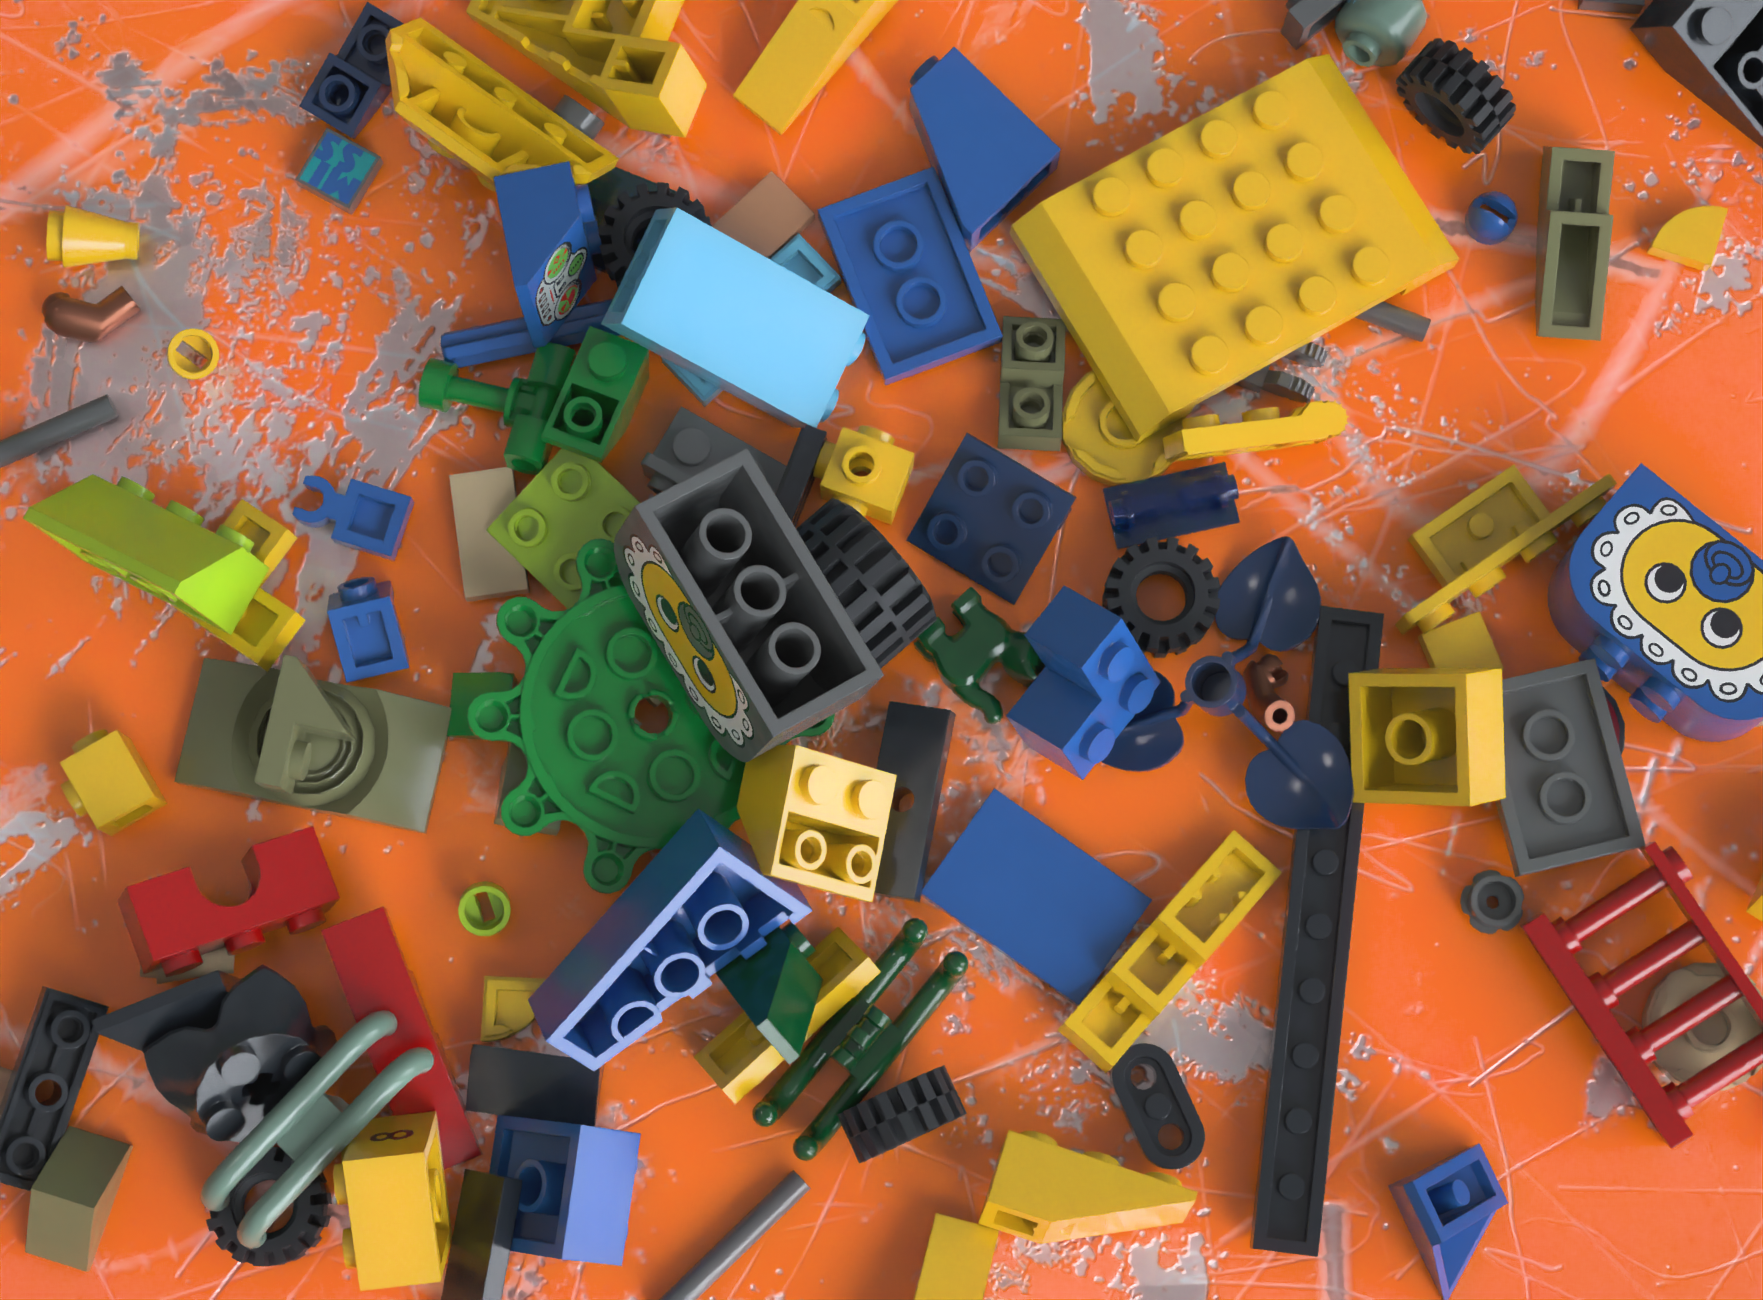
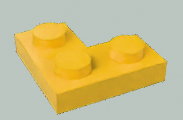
M241 499L223 525L253 541L255 544L250 553L270 569L233 633L230 635L176 607L174 608L268 672L306 621L296 611L261 589L262 585L297 540V537L286 527Z

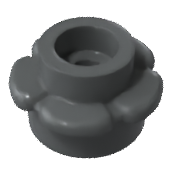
M1487 870L1476 874L1473 877L1471 886L1468 885L1463 889L1460 898L1461 909L1470 916L1471 926L1479 932L1493 934L1497 929L1508 931L1519 923L1523 915L1522 902L1524 894L1521 886L1512 877L1502 876L1498 871ZM1490 896L1498 900V906L1494 909L1487 905V899Z

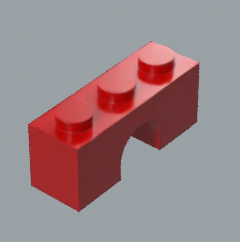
M310 826L250 847L241 860L249 883V897L246 902L236 906H221L206 899L196 885L190 866L127 886L117 903L143 974L163 968L166 977L179 975L202 965L204 962L201 955L225 947L228 956L237 955L264 944L266 941L263 934L287 926L289 934L294 935L325 923L327 920L324 913H327L335 905L340 896L314 827Z

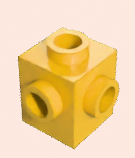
M861 425L856 432L842 427L836 444L825 441L814 469L813 476L822 479L820 484L821 499L826 501L832 498L850 505L864 517L869 516L892 525L914 467L915 453L894 446L895 439L879 429ZM859 471L869 473L862 477L854 475V473Z

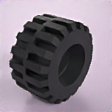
M832 498L796 528L880 669L937 620L931 597L913 570L888 540L862 514L850 505Z

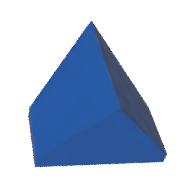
M1480 1143L1388 1185L1442 1300H1449L1496 1211L1508 1204L1506 1196Z

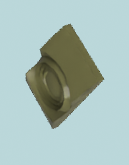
M204 658L174 782L427 834L448 741L447 731L452 708L383 690L343 685L316 679L352 732L356 742L306 733L304 742L311 743L312 752L305 779L303 781L295 780L292 795L268 791L254 781L280 670L270 668L267 672L257 665Z

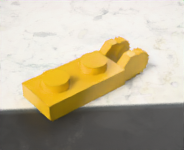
M1321 400L1306 403L1304 407L1294 408L1287 417L1280 418L1279 407L1242 412V422L1221 425L1219 414L1190 417L1181 420L1182 430L1163 437L1165 459H1169V462L1284 449L1313 443L1318 444L1326 441L1327 438L1337 437L1341 435V432L1346 431L1345 426L1349 424L1347 422L1349 416L1346 415L1347 409L1342 407V403L1337 404L1336 400L1332 402L1329 400L1323 402Z

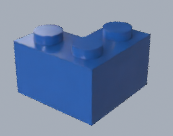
M1064 585L1024 634L1045 665V668L1008 712L1006 717L1029 748L1083 780L1096 763L1103 761L1113 748L1115 739L1134 715L1140 713L1148 706L1153 697L1154 690L1161 681L1121 617Z

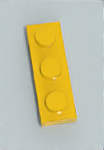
M839 927L815 947L816 951L807 958L823 981L805 1041L881 973L872 960ZM745 1012L740 1014L694 1056V1059L734 1104L741 1100L785 1060L757 1029Z

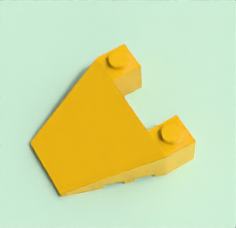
M685 0L470 1L466 12L472 20L630 129L686 137L707 83L682 44L668 41Z

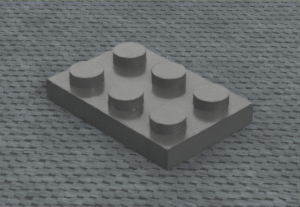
M1595 658L1502 679L1506 798L1496 800L1495 803L1515 877L1646 846Z

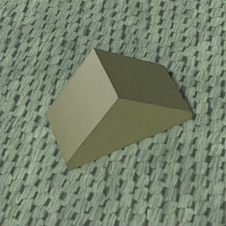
M69 1126L31 1188L25 1252L90 1272L133 1145Z

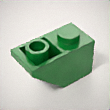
M589 326L541 435V440L602 463L626 432L649 380V350L635 342Z

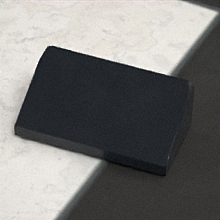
M472 1044L466 1111L595 1127L604 1065L592 1071L571 1057Z

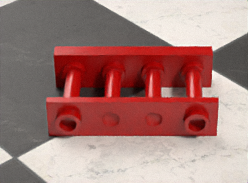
M1652 841L1647 843L1646 846L1639 848L1650 864V867L1566 921L1560 916L1553 922H1550L1545 913L1540 912L1520 925V928L1666 1145L1673 1149L1694 1135L1685 1120L1695 1115L1691 1108L1763 1063V1031L1677 1086L1671 1081L1661 1087L1647 1066L1657 1059L1654 1053L1740 998L1763 1030V999L1685 886L1686 882L1693 879V875L1673 846H1669L1662 851L1658 844ZM1666 888L1688 921L1603 976L1597 971L1587 977L1573 956L1583 949L1580 943ZM1703 943L1725 976L1640 1031L1634 1026L1624 1032L1610 1011L1620 1004L1617 998Z

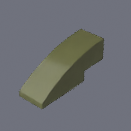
M1543 146L1536 245V336L1601 341L1614 216L1609 214L1615 151Z

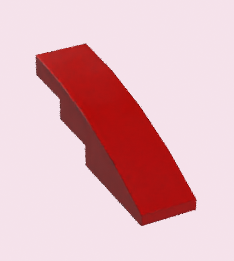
M382 906L321 930L356 1023L372 1012L381 1010L390 1011L397 1018L398 1024L395 1032L390 1036L377 1040L367 1049L377 1076L392 1061L409 1049L424 1047L430 1050L434 1056V1064L431 1070L414 1077L388 1102L393 1116L436 1111L444 1170L483 1155L439 1034L434 1031L413 971L408 968L387 909Z

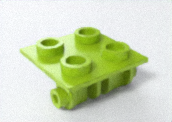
M561 448L486 531L556 599L569 609L578 601L581 593V580L575 563L578 551L585 543L592 539L602 538L614 543L619 529L633 508L640 504V502L599 462Z

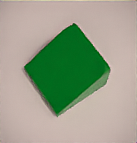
M504 672L453 673L450 699L451 715L447 737L482 740L474 735L468 726V707L476 697L483 693L505 692L517 686L515 674Z

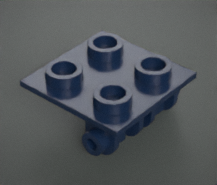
M967 432L906 541L1015 605L1056 532L1061 529L1072 510L1071 506L1077 497Z

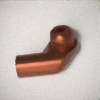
M123 286L116 289L97 304L70 298L68 293L56 292L49 295L42 305L44 321L50 330L58 336L89 343L103 339L141 311Z
M1266 654L1257 663L1251 660L1243 672L1250 713L1271 730L1284 731L1293 724L1295 711L1293 706L1279 697L1274 689L1286 684L1289 675L1280 666L1283 663L1276 655Z

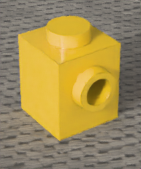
M102 729L83 737L72 746L75 754L59 762L69 779L61 784V788L74 811L79 817L89 814L95 827L110 836L167 804L131 738L117 729L111 733H108L106 729Z

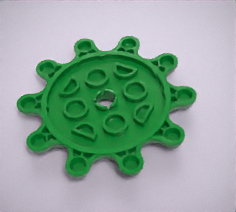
M600 538L592 539L585 543L577 553L575 563L581 580V593L573 607L564 611H551L527 597L509 599L500 607L496 616L497 629L499 634L522 654L525 663L524 676L520 684L512 690L488 692L476 697L468 707L467 721L474 735L482 740L513 743L522 750L526 757L527 772L525 779L517 788L509 792L503 799L500 807V817L504 826L513 834L531 836L555 821H569L576 824L584 832L587 839V854L583 864L585 881L593 890L599 893L611 894L620 891L627 885L632 875L634 864L642 854L650 850H662L697 809H700L727 829L735 821L741 819L737 810V803L746 762H742L730 755L705 725L631 601L617 567L614 543ZM644 698L658 699L668 710L669 719L667 726L658 734L648 733L634 722L635 708L638 702ZM835 714L779 745H786L794 738L813 737L823 734L831 727Z

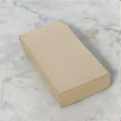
M502 467L449 475L466 601L471 602L530 593L527 569L486 531L517 497L514 470Z

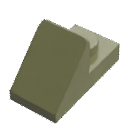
M284 654L254 782L268 791L292 795L295 780L303 781L310 765L312 746L311 743L304 742L306 733L356 742V739L310 669L297 657Z

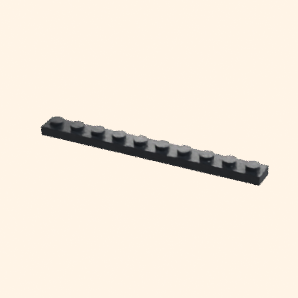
M1320 606L1319 621L1314 635L1306 720L1320 724L1337 737L1344 747L1351 764L1348 673L1379 668L1384 614ZM1352 803L1346 823L1338 829H1294L1250 1238L1251 1249L1318 1257L1365 803Z

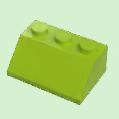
M92 474L28 508L23 517L24 520L84 562L230 635L233 633L270 569L250 553L255 543L244 535L220 524L216 533H213L201 527L205 519L196 512L173 500H170L168 506L164 509L152 503L155 497L154 493L123 476L115 485Z

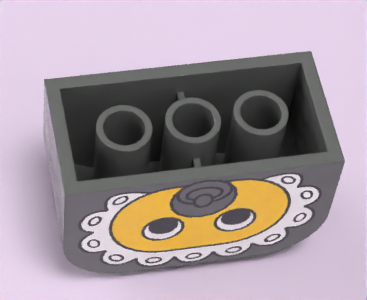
M747 448L636 505L614 539L615 559L621 579L631 601L705 725L719 744L734 758L742 762L751 761L858 701L884 676Z

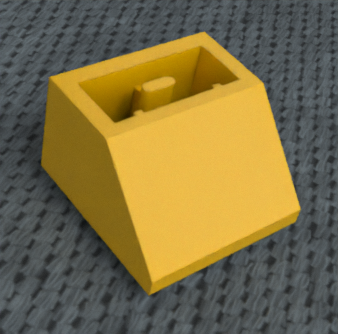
M777 745L751 761L746 762L737 810L762 874L859 901L872 902L897 775L798 745Z

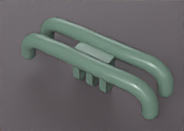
M390 1011L372 1012L346 1032L217 1166L203 1184L200 1193L202 1204L210 1211H221L228 1206L232 1189L276 1143L294 1161L240 1221L236 1234L237 1239L244 1247L255 1249L263 1245L267 1236L266 1231L272 1223L381 1109L414 1077L431 1070L434 1064L432 1052L427 1048L417 1047L407 1050L392 1061L350 1105L338 1096L325 1093L372 1044L382 1037L390 1036L395 1032L398 1024L397 1018Z

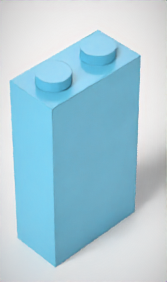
M675 207L655 211L601 324L793 428H805L806 425L817 428L819 423L824 422L831 415L837 404L839 391L836 389V386L845 367L854 363L863 349L866 336L862 331L870 315Z

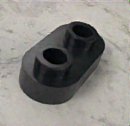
M1140 1043L1130 1046L1111 1068L1110 1082L1113 1092L1143 1156L1151 1164L1162 1169L1184 1168L1198 1158L1204 1147L1205 1131L1200 1117L1171 1056L1165 1050L1153 1044ZM1136 1065H1146L1153 1071L1154 1082L1150 1088L1142 1090L1133 1085L1131 1071ZM1166 1124L1176 1126L1181 1132V1142L1173 1150L1164 1148L1158 1140L1159 1130Z

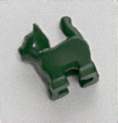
M970 587L951 604L952 613L961 622L963 628L955 635L949 636L945 633V624L937 616V620L917 637L914 647L926 661L933 663L942 682L956 696L970 707L980 710L987 723L996 724L1004 716L1001 703L994 695L983 690L979 684L991 668L1000 662L1008 676L1028 689L1045 668V665L1024 634L1026 632L1013 630L1002 617L988 610L982 604L979 593Z

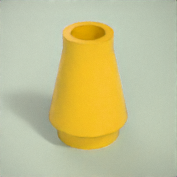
M69 205L65 206L64 211L49 210L46 238L47 260L62 261L63 268L122 259L138 260L140 242L139 222H126Z

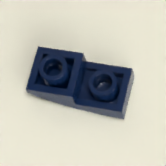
M367 2L338 54L335 55L329 52L299 106L355 139L392 91L385 39L391 29L404 23Z

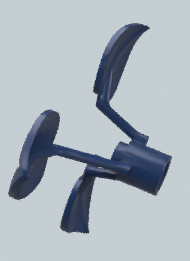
M1284 536L1266 543L1245 557L1230 572L1218 591V598L1221 599L1219 610L1215 615L1217 627L1225 636L1235 640H1247V643L1233 652L1225 651L1221 657L1206 656L1194 662L1186 674V690L1180 694L1181 702L1174 706L1176 698L1172 684L1165 676L1155 671L1161 683L1154 690L1150 703L1143 711L1134 715L1115 739L1113 748L1108 756L1101 762L1111 767L1131 772H1148L1159 769L1170 763L1181 752L1184 745V734L1176 718L1186 715L1193 704L1196 703L1203 711L1213 716L1222 717L1233 713L1268 748V750L1259 753L1251 760L1246 771V794L1255 810L1271 823L1289 829H1338L1348 819L1354 796L1351 764L1344 747L1328 729L1308 720L1293 722L1287 730L1283 731L1277 741L1242 705L1246 697V684L1242 675L1234 668L1235 664L1256 652L1259 642L1272 651H1289L1306 641L1318 625L1320 606H1322L1318 585L1305 564L1295 542L1290 537Z

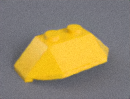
M421 17L389 31L385 43L394 110L411 128L428 139V143L433 150L462 163L476 173L480 183L489 190L496 192L493 178L495 176L567 161L570 162L575 186L589 183L615 168L619 160L618 157Z

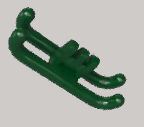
M912 918L905 922L893 941L874 963L881 973L826 1021L803 1049L800 1057L789 1066L770 1091L753 1108L752 1116L756 1124L761 1127L772 1126L788 1110L830 1058L850 1073L800 1136L795 1139L793 1152L800 1160H812L820 1153L842 1126L837 1115L862 1102L968 969L967 957L959 951L949 952L893 1022L886 1014L874 1006L875 1002L925 941L928 935V928L923 920Z

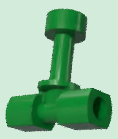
M548 342L544 347L537 348L528 378L515 377L509 388L458 377L459 370L456 363L430 358L425 365L420 381L419 405L423 408L446 413L453 402H458L503 413L504 426L512 428L503 454L507 467L521 473L537 475L548 463L553 447L552 444L542 441L541 435L574 363L576 351L564 345Z

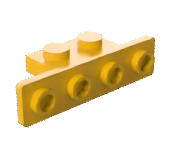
M1512 465L1414 532L1408 538V541L1443 588L1404 614L1395 624L1399 632L1403 635L1417 625L1422 633L1426 634L1455 613L1449 604L1467 590L1471 592L1475 599L1507 577L1500 567L1519 554L1528 563L1557 543L1558 540L1552 532L1571 519L1576 527L1579 528L1593 519L1607 503L1603 496L1617 482L1609 473L1550 514L1516 466Z

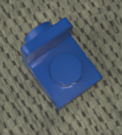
M361 577L340 584L337 587L338 592L329 595L327 613L346 683L409 668V657L394 605V591L391 581L376 583L374 577Z

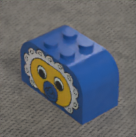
M1640 463L1556 565L1550 578L1547 594L1551 619L1560 635L1581 653L1578 657L1579 662L1595 658L1600 679L1604 682H1609L1613 679L1631 694L1629 697L1630 704L1648 720L1654 723H1659L1663 720L1677 732L1699 741L1721 742L1735 739L1763 721V560L1645 465Z

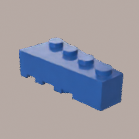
M697 809L533 993L528 1002L545 1041L592 1071H595L663 1021L661 1013L672 1004L686 996L694 999L713 984L710 977L739 955H742L745 960L767 945L764 939L766 935L788 919L793 924L797 923L813 910L796 883L763 875L752 846L706 813Z

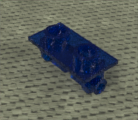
M1225 462L1102 489L1117 550L1129 548L1135 543L1137 546L1142 545L1147 538L1157 537V541H1161L1168 537L1174 538L1240 523L1235 499L1239 498L1238 486L1234 474L1228 475Z

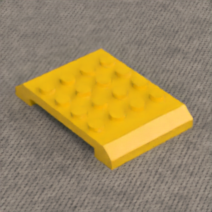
M1329 54L1307 58L1041 201L1013 223L1009 232L1137 443L1192 412L1194 406L1397 293L1400 292L1402 296L1452 269L1459 261V257Z

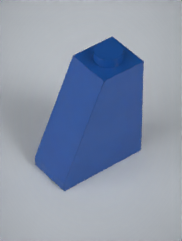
M953 47L941 60L936 56L927 59L910 79L912 87L910 88L909 110L931 167L934 166L967 249L971 252L1057 169L1061 149L958 49Z

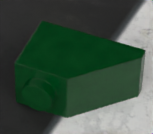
M791 921L782 929L779 926L766 935L764 939L767 945L745 960L742 955H739L715 973L757 1029L789 1065L800 1057L823 981L822 977L807 960L816 951L815 948Z

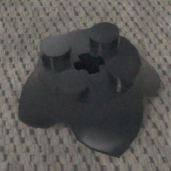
M262 964L229 990L221 1001L217 1023L212 1028L203 1029L185 1026L171 1030L145 1047L143 1053L147 1069L156 1089L169 1103L191 1118L190 1125L196 1132L208 1135L215 1141L240 1143L337 1043L334 1031L326 1025L313 1027L306 1002L295 985L278 972Z

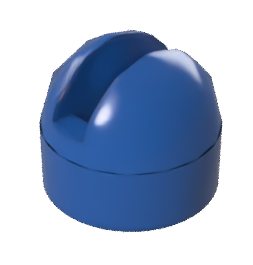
M1498 191L1486 192L1477 196L1465 214V227L1469 235L1477 242L1485 245H1495L1506 240L1517 224L1518 214L1514 201L1507 194ZM1486 204L1506 216L1508 222L1505 223L1500 217L1486 209L1480 208V206Z

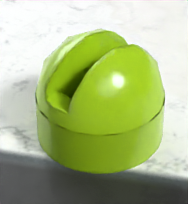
M488 881L477 882L470 885L461 895L458 915L460 922L470 933L477 936H491L500 932L509 921L511 911L510 899L501 886ZM487 892L495 915L494 919L484 921L481 905L476 896L477 893Z

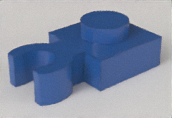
M313 475L305 476L303 484L307 489L323 494V503L315 511H306L302 508L294 507L292 514L301 524L311 528H319L333 523L335 526L331 539L334 543L395 561L415 503L412 497L355 479L350 480L346 495L338 494L324 478Z

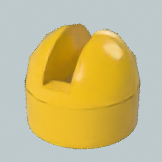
M186 329L171 339L167 347L166 356L168 364L175 374L184 379L196 380L209 375L215 369L219 360V349L214 338L207 332L200 329ZM181 342H184L192 350L207 359V362L201 369L176 351Z

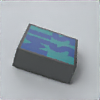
M326 128L295 180L299 187L353 215L384 163L379 155Z

